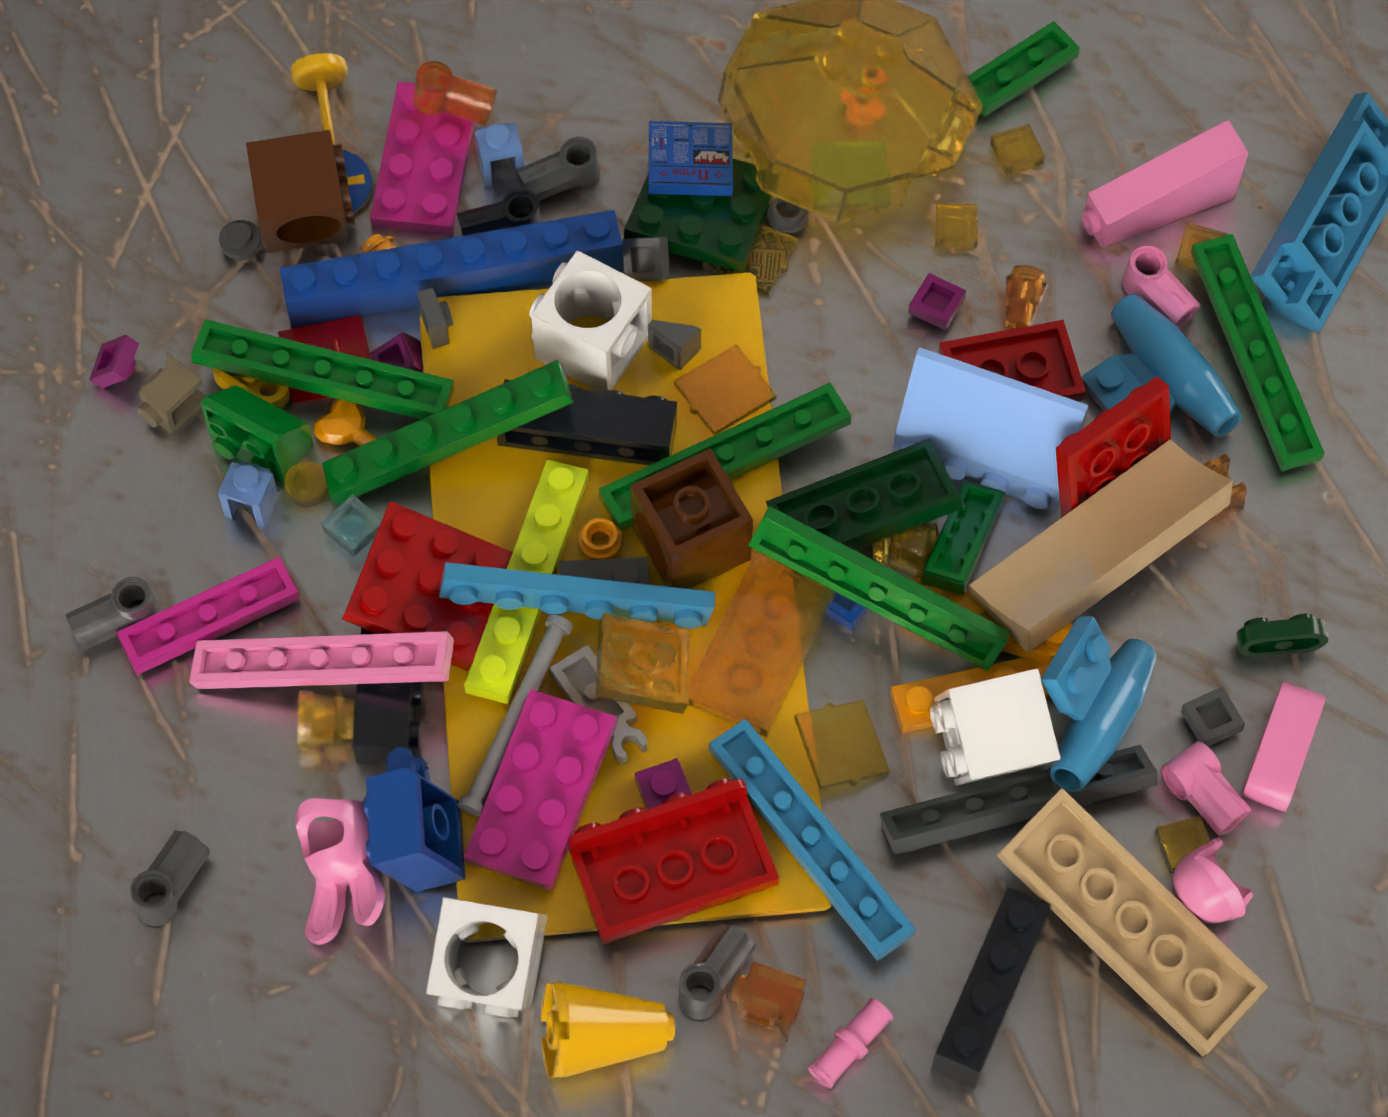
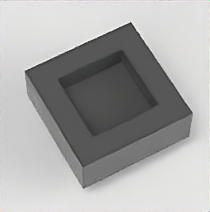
M667 236L622 239L625 275L636 281L670 279Z
M433 287L417 292L420 316L432 348L435 349L448 345L447 327L453 326V320L447 302H438Z
M1223 686L1184 703L1181 709V713L1197 740L1207 746L1242 732L1245 726L1243 719Z

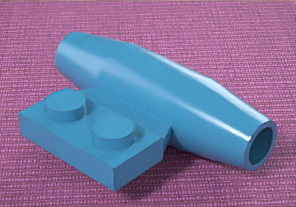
M1130 294L1115 305L1111 312V317L1132 353L1118 356L1114 354L1081 376L1085 390L1103 411L1110 410L1127 398L1133 389L1144 386L1158 376L1169 385L1170 414L1175 405H1177L1215 437H1222L1231 432L1240 423L1242 413L1218 373L1179 328L1137 294Z
M1093 616L1077 617L1041 678V682L1058 712L1070 717L1058 746L1061 759L1053 762L1050 776L1059 787L1071 792L1081 791L1116 751L1144 701L1157 659L1155 650L1148 643L1139 639H1128L1109 658V653L1112 649Z

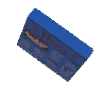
M649 121L648 194L732 196V123Z

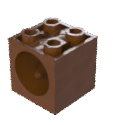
M330 130L246 143L258 222L266 253L349 240L347 225L355 224L345 161L342 145H333Z
M711 448L630 485L632 528L666 587L690 589L751 560L752 548L748 544L752 538L753 518Z

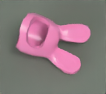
M321 798L305 800L295 812L296 829L304 859L316 881L314 900L306 923L305 936L313 944L322 945L332 940L341 927L348 885L350 886L353 899L354 920L357 924L370 926L378 919L383 908L385 893L380 878L374 867L371 866L366 853L369 827L363 802ZM326 816L339 820L316 821L314 819Z

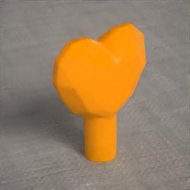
M336 399L331 405L329 414L320 416L313 423L314 435L321 442L332 445L355 443L358 446H362L378 439L365 430L366 417L361 405Z

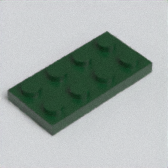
M930 438L766 501L767 508L771 506L853 550L860 549L963 509L960 496Z

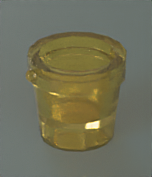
M927 522L875 542L873 544V560L890 569L921 579L922 571L939 536L937 524Z
M300 690L297 749L352 744L354 699Z

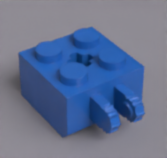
M397 746L386 757V763L388 764L386 772L366 778L367 795L364 797L363 806L368 818L369 839L366 842V853L371 866L416 892L465 880L461 809L457 806L459 800L430 782V773L427 771L429 769L427 767L428 763L423 758L413 757L414 754L409 749Z

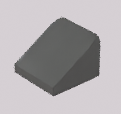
M651 320L648 323V346L663 359L681 370L701 349V329L692 325Z

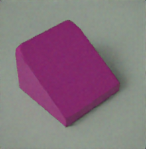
M401 332L370 352V356L374 361L423 372L421 342L405 332Z

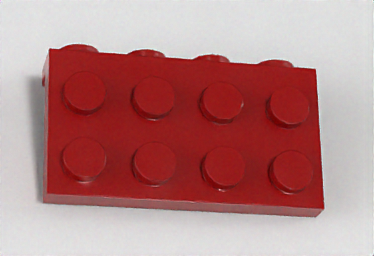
M730 778L720 779L708 785L704 791L689 796L687 793L675 794L665 799L662 805L644 810V808L630 809L622 813L618 820L603 825L597 822L583 825L568 838L569 855L602 945L779 885V875L748 800L747 786L743 779L734 781Z

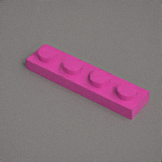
M279 556L123 628L116 633L136 675H139L195 649L196 641L214 640L300 600V596Z

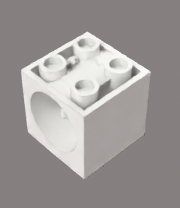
M577 250L568 264L563 262L558 267L552 280V286L545 295L540 294L531 306L529 316L532 319L531 339L534 343L535 359L546 365L558 360L567 376L599 392L613 390L648 340V323L652 320V288ZM583 316H598L609 321L604 325L594 328H581L569 324L572 320Z
M1038 668L951 688L933 698L935 706L930 707L932 725L936 733L942 732L946 747L945 751H941L942 766L946 777H953L955 786L1043 766L1061 759Z
M443 897L426 994L438 996L437 1005L465 1010L466 1008L472 1009L473 1002L486 1004L485 1014L508 1018L518 1017L519 1010L532 1009L548 915ZM484 923H494L505 929L507 932L504 936L518 951V965L513 978L508 977L496 987L499 992L491 995L482 994L469 987L466 975L457 965V953L461 941L477 933L480 930L478 926Z

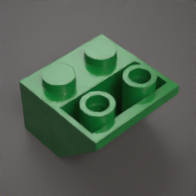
M237 385L205 396L201 402L206 426L208 427L212 447L215 451L230 460L237 458L243 462L270 469L274 479L283 484L286 483L313 446L308 423Z

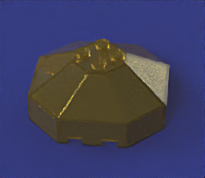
M803 0L756 12L724 69L718 102L723 112H729L735 124L733 133L745 157H751L757 169L756 180L761 190L837 223L853 220L856 212L873 207L876 213L902 207L906 201L912 179L926 175L937 176L945 170L953 169L983 109L979 97L936 17L894 0Z

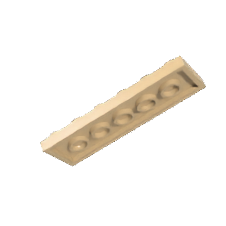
M1063 788L996 855L1044 903L1051 905V910L1202 1056L1207 1055L1268 988L1248 966Z

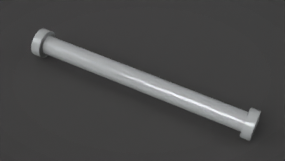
M556 614L548 615L545 622L548 628L467 796H461L458 802V808L469 815L480 817L484 802L492 787L530 689L538 691L563 636H568L573 628V624L562 616Z

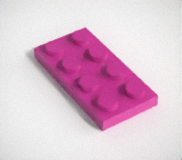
M397 82L370 215L371 227L454 236L479 103L478 90Z
M530 689L463 857L465 861L553 891L569 850L568 838L577 829L618 723L616 716Z

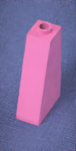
M1230 121L1220 123L1089 192L1085 210L1082 212V222L1085 230L1089 235H1094L1101 248L1234 200L1249 152Z

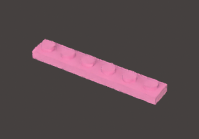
M448 631L202 640L196 641L189 682L196 689L448 681L454 638Z

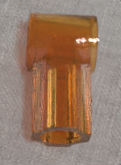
M430 61L422 64L417 70L412 101L416 109L424 114L437 115L446 112L486 126L496 100L497 90L453 76L451 69L447 65L437 61Z

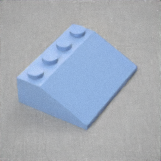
M919 347L895 432L893 452L930 438L951 479H964L987 488L1005 492L1007 495L1023 500L1033 508H1047L1056 511L1060 502L1056 447L1068 435L1076 434L1083 429L1088 405Z

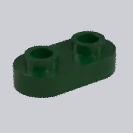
M1308 613L1292 616L1288 620L1270 621V619L1264 617L1250 619L1236 633L1239 652L1247 657L1305 653L1317 650L1328 643L1325 622Z

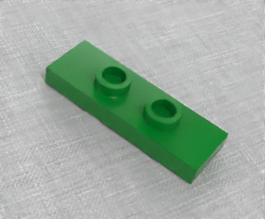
M963 481L958 492L963 509L948 514L921 576L922 584L964 595L1005 500V492Z

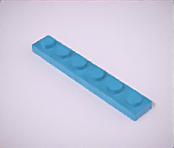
M447 562L444 565L439 598L450 599L452 602L460 605L483 602L492 603L499 608L507 610L529 607L538 608L544 613L556 615L565 612L585 613L586 616L593 619H607L611 616L630 618L632 622L638 624H651L655 621L668 622L684 629H694L699 626L706 627L715 605V592Z
M746 718L709 743L710 753L733 781L737 779L745 781L747 797L750 803L877 961L915 935L916 928Z

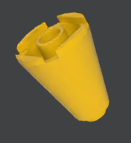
M560 981L557 983H547L542 998L541 1022H546L547 1037H541L544 1066L549 1077H559L561 1079L665 1050L667 1041H673L674 1016L672 1012H666L663 1003Z

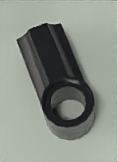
M515 189L509 192L501 202L457 213L462 236L543 222L538 198L533 192L526 189ZM523 213L529 214L528 216L523 218L516 217L517 215Z

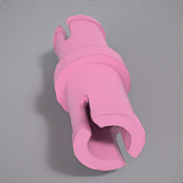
M870 998L867 1004L845 1028L840 1026L834 1032V1041L813 1064L809 1065L808 1070L821 1084L831 1089L837 1079L856 1058L862 1060L868 1053L866 1047L894 1019L891 1012L878 1000Z

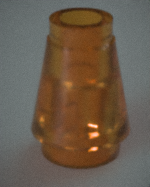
M1018 265L1013 267L1012 273L1006 277L1005 326L1009 329L1031 326L1048 286L1045 281V273L1039 268Z

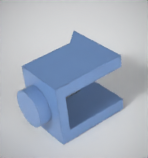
M496 123L475 131V151L484 187L493 186L491 161L511 158L514 172L516 169L524 166L523 150L515 123Z
M243 461L240 464L231 462L218 491L224 517L233 520L240 503L252 506L257 527L266 529L283 488L276 486L270 469Z

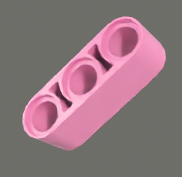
M1284 680L1282 681L1248 774L1242 797L1286 812L1318 724L1326 696Z

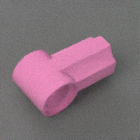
M1153 246L1136 248L1132 252L1123 274L1122 287L1129 295H1139L1178 328H1181L1199 311L1201 304L1167 269V258L1161 250ZM1138 270L1146 271V272H1148L1150 275L1142 274V273H1141L1140 271H1138Z
M1197 741L1160 768L1162 779L1169 790L1180 800L1185 801L1188 799L1219 837L1223 834H1228L1239 826L1252 810L1224 778L1218 758L1202 742Z

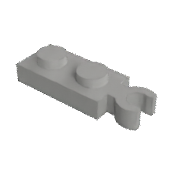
M588 645L549 667L551 677L568 701L616 716L618 723L611 740L613 755L617 762L622 765L628 763L627 754L622 749V746L628 742L637 744L642 753L647 751V739L644 733L637 728L630 727L637 722L636 712Z

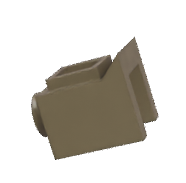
M167 352L166 367L164 369L160 368L140 387L139 395L142 405L137 409L139 414L151 426L157 427L160 425L173 434L201 407V402L206 395L197 388L203 383L202 378Z

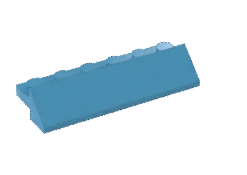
M1369 92L1357 93L1352 98L1250 276L1265 295L1262 300L1264 309L1313 332L1320 331L1388 210V119Z

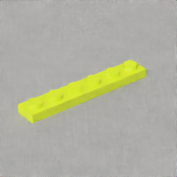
M549 459L546 460L507 569L547 574L556 573L589 480L588 469ZM495 604L493 605L464 685L465 693L509 705L539 621L541 609L521 607L519 609L507 610L499 608Z

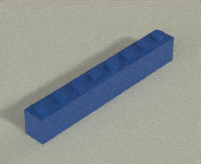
M615 210L281 267L280 274L291 329L357 315H361L363 318L419 308L417 292L432 287L437 297L509 292L551 285L558 267L563 262L568 264L577 250L619 272H623V244Z

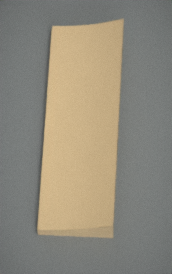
M1170 439L969 584V595L1001 627L1011 631L1010 636L1029 653L1229 506L1233 480L1206 467Z

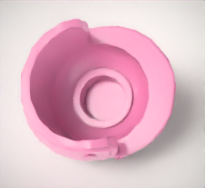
M1220 837L1210 840L1209 843L1201 845L1184 856L1176 866L1172 877L1173 895L1202 923L1215 924L1243 917L1246 913L1245 906L1253 897L1249 888H1243L1234 882L1217 864L1214 854L1224 845Z

